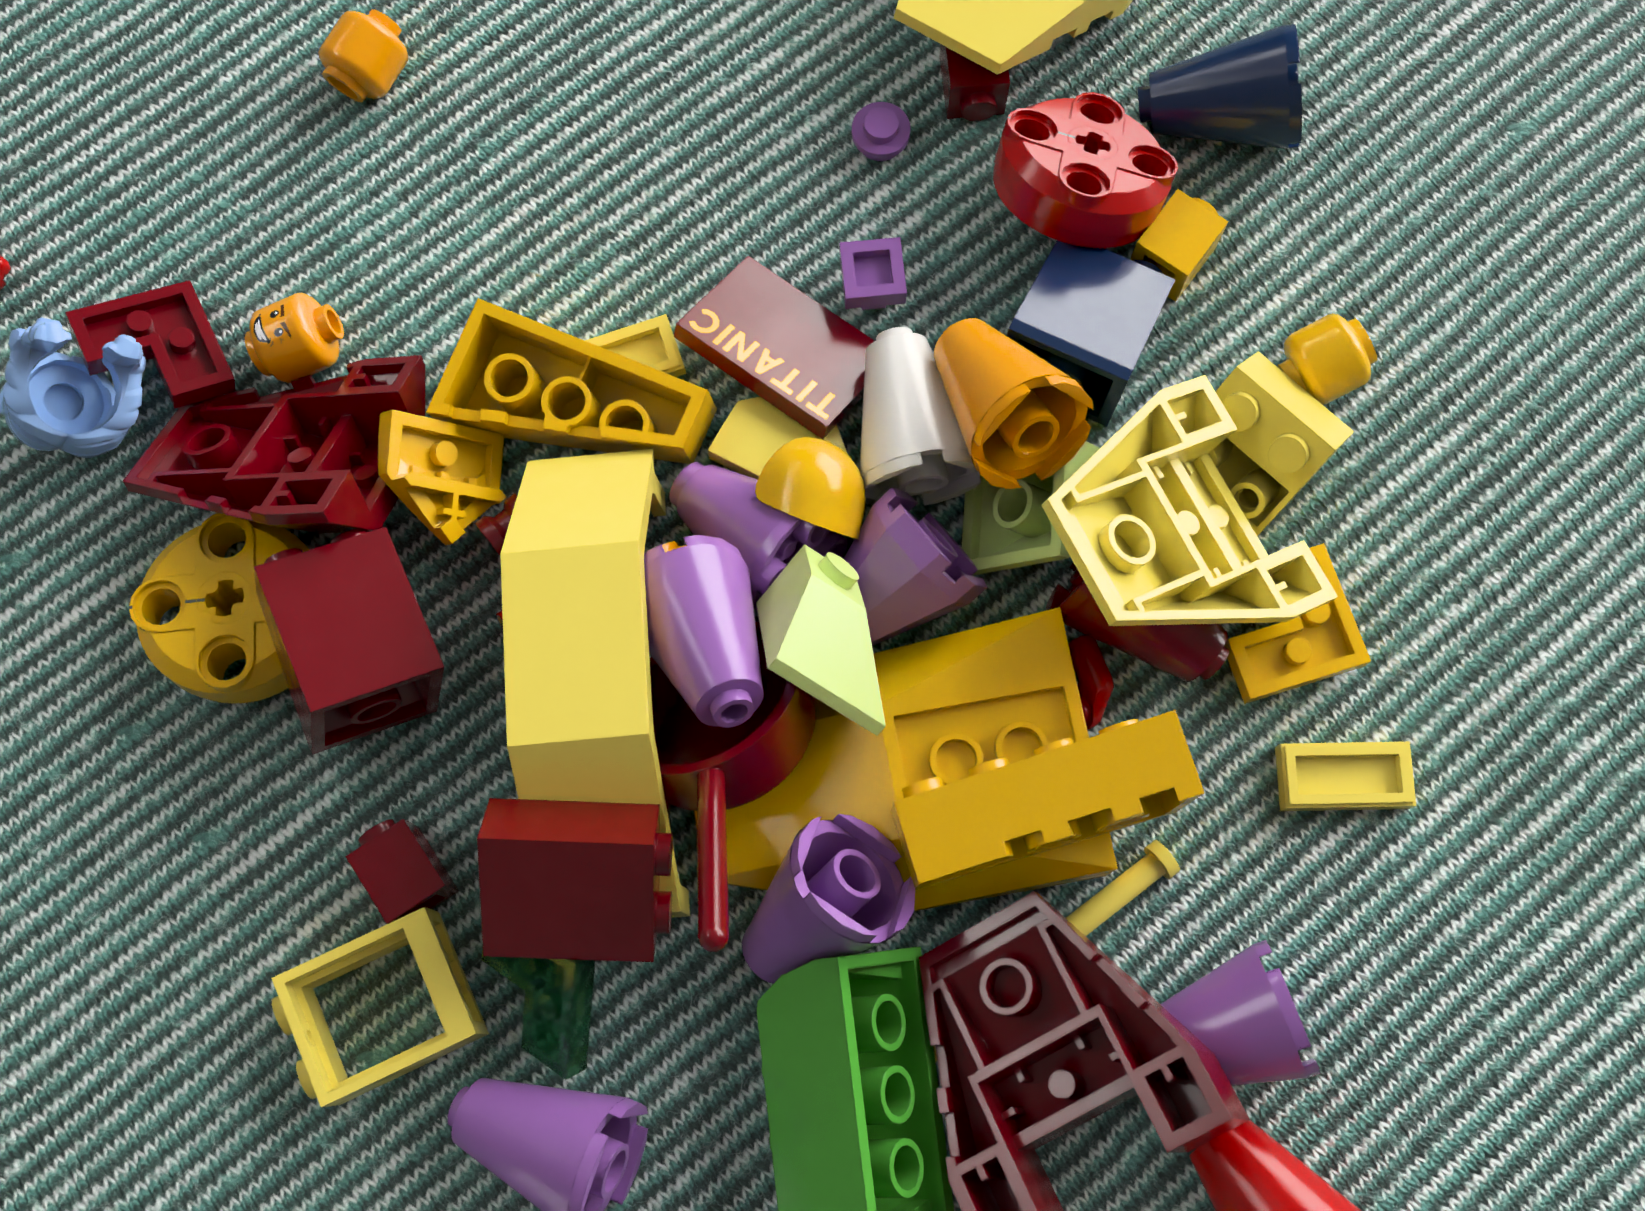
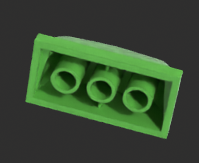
M921 946L815 959L781 975L757 1001L762 1076L765 1085L770 1131L769 1143L773 1159L778 1211H954L952 1188L948 1180L945 1158L947 1157L943 1118L942 1114L939 1113L936 1088H939L934 1047L930 1046L919 957L922 956Z

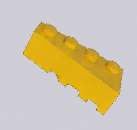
M478 298L426 413L437 420L503 434L504 438L607 453L653 448L654 459L691 464L694 463L717 407L707 389Z
M1176 710L1142 721H1138V719L1123 721L1098 731L1099 735L1075 743L1073 738L1058 740L1033 750L1035 756L1010 764L1006 757L990 760L969 768L968 773L970 777L943 785L941 777H934L902 788L904 798L893 802L891 812L915 890L1173 814L1203 795L1205 792Z

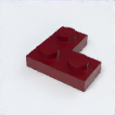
M190 280L65 312L69 328L90 376L109 371L102 363V347L108 342H113L119 335L125 334L132 336L136 339V342L142 345L143 356L146 360L153 359L174 409L236 391L235 378Z

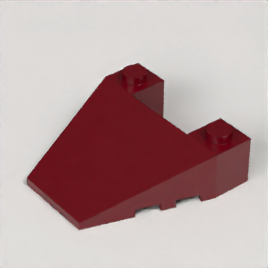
M1031 892L919 957L930 1046L936 1047L941 1088H936L939 1113L945 1114L950 1157H945L948 1180L961 1211H1064L1035 1149L1136 1095L1141 1100L1167 1153L1189 1152L1250 1120L1215 1054L1037 892Z

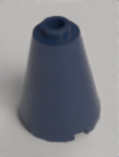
M1296 24L1281 25L1150 72V85L1138 87L1140 123L1152 122L1153 134L1282 149L1300 147L1299 143H1301L1302 90L1298 80L1297 63H1300Z

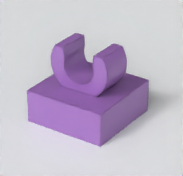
M900 237L840 242L839 255L845 309L862 308V310L886 308V305L906 304L907 289Z

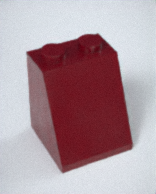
M386 527L370 532L365 529L349 530L333 538L330 544L304 552L297 548L286 549L267 558L264 564L254 566L256 593L312 755L437 711L444 665Z

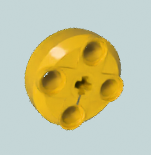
M221 513L213 514L202 525L189 530L175 539L152 563L142 584L136 589L130 600V616L136 624L138 637L147 657L163 675L181 689L211 701L232 704L248 703L269 698L289 688L256 593L254 566L264 564L267 558L277 552L293 548L301 549L304 552L309 550L307 546L297 536L283 527L266 525ZM245 541V545L239 553L224 558L229 547L237 542ZM180 606L179 613L173 620L160 625L161 618L166 611L172 607ZM240 659H246L245 667L238 676L233 679L223 680L224 673L230 664Z

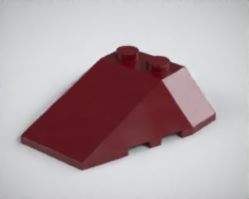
M421 355L364 359L348 363L347 370L349 374L315 383L312 375H307L292 380L293 389L260 397L256 388L252 387L179 407L124 478L123 483L130 492L271 526L317 533H343L353 529H365L370 532L380 529L398 500L397 495L378 475L380 413L397 410L425 417V363Z

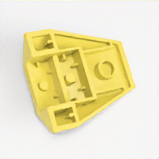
M1206 375L1160 390L1041 505L1109 626L1288 622L1338 597L1305 540L1270 555L1264 549L1208 454L1235 432L1237 427Z

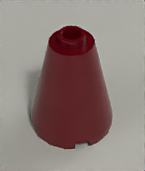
M1074 563L1069 567L1074 571L1070 579L1072 585L1067 590L1058 583L1046 605V610L1060 607L1065 625L1185 682H1191L1199 676L1204 680L1209 679L1221 668L1229 655V650L1224 647L1228 633L1221 624L1109 626Z

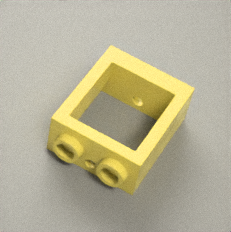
M426 907L271 978L278 995L272 998L273 1013L282 1031L288 1036L293 1034L302 1057L301 1060L296 1062V1071L300 1084L310 1099H318L320 1107L341 1105L489 1034L441 915L438 911ZM409 944L445 1032L348 1078L314 988Z

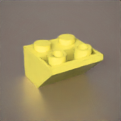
M1259 351L1236 366L1216 390V394L1236 425L1237 430L1208 453L1257 536L1354 433L1351 428Z

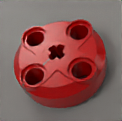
M1088 92L1076 96V98L1047 100L1010 112L995 153L993 182L998 196L1009 211L1039 233L1071 245L1089 248H1112L1136 241L1155 221L1171 190L1172 182L1178 171V163L1173 155L1160 147L1153 135L1143 125L1125 114V110L1117 101L1104 94Z

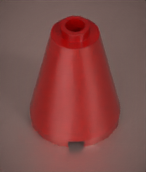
M1252 1120L1199 1146L1189 1155L1215 1211H1361Z

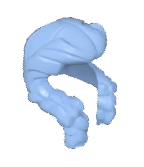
M41 317L27 329L17 328L12 330L8 342L10 360L7 362L4 372L6 382L0 390V414L5 416L6 423L16 439L36 450L52 451L60 449L82 458L96 457L117 448L127 435L130 427L136 422L139 413L138 408L142 405L141 382L142 373L146 365L142 345L136 342V339L132 336L122 334L115 338L113 342H108L102 347V363L108 368L112 376V385L104 372L90 376L82 357L73 355L69 357L66 354L56 352L64 347V344L68 343L69 340H72L71 334L62 328L60 321Z

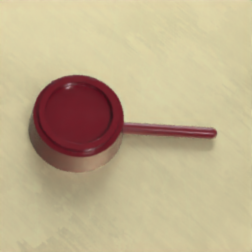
M755 622L764 694L763 700L746 722L735 727L724 728L702 723L652 656L650 657L653 725L665 800L676 807L697 811L698 939L701 947L709 952H719L725 948L729 939L726 810L752 802L778 786L794 770L803 757L811 741L816 723V708L812 695L767 668L759 622Z

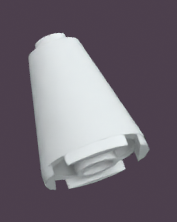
M895 327L882 331L877 335L876 341L871 343L866 349L859 470L864 481L866 503L871 506L892 487L907 492L910 496L922 494L925 506L958 497L976 488L981 483L980 474L972 463L935 363L932 349L926 337L913 333L910 328Z

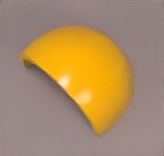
M811 437L794 439L779 448L765 464L757 480L755 488L757 499L762 503L811 524L858 539L865 512L866 496L860 470L850 456L829 441Z

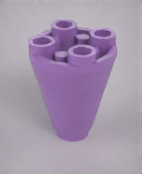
M700 462L691 463L674 480L669 495L670 502L677 507L676 510L679 517L693 535L722 538L738 548L749 569L753 607L756 611V602L804 544L822 556L831 552L843 558L848 546V540L845 537L762 503L757 499L755 493L758 479L715 465L704 466Z

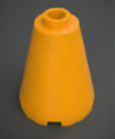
M977 318L958 321L950 325L939 337L934 348V360L972 463L986 481L992 486L1000 488H1021L1022 486L1017 481L1018 479L1036 474L1042 481L1054 475L1074 458L1087 440L1091 429L1090 424L1085 420L1088 407L1093 410V401L1079 382Z

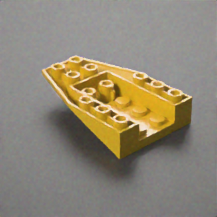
M1060 607L873 653L886 727L878 736L813 697L816 708L815 729L803 757L794 770L778 786L760 798L726 810L728 885L768 890L798 832L812 819L821 816L820 820H833L838 814L851 815L874 826L894 844L902 856L895 864L905 882L911 875L891 812L893 802L904 798L902 788L934 777H941L943 785L970 777L968 773L969 768L990 760L1006 757L1010 764L1035 756L1033 750L1058 740L1073 738L1075 743L1089 738ZM694 811L697 826V811ZM1110 832L915 890L914 911L1105 877L1118 869Z

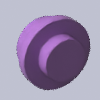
M874 102L861 108L855 115L852 122V139L857 149L867 158L874 161H887L894 158L907 146L910 138V122L905 112L898 106L887 102Z

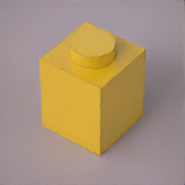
M1177 189L1162 208L1155 221L1137 241L1130 260L1148 261L1156 265L1164 275L1176 279L1168 295L1169 298L1176 302L1216 249L1229 221L1219 216L1216 209L1207 201L1200 198H1192Z

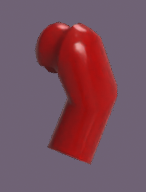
M1086 635L1074 639L1068 645L1073 668L1079 680L1077 686L1088 731L1101 722L1114 688V681L1096 639Z

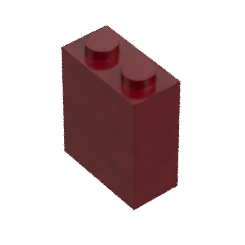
M489 798L477 837L483 956L654 962L657 934H670L672 917V891H659L660 876L671 875L673 849L672 833H660V804Z

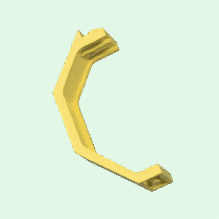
M653 448L529 460L526 464L500 553L507 749L518 799L660 804V833H671L653 725L644 550L650 511L654 517L666 516L665 492L655 474ZM674 848L672 849L671 875L660 876L659 891H672L671 918L690 916L689 890L680 884Z

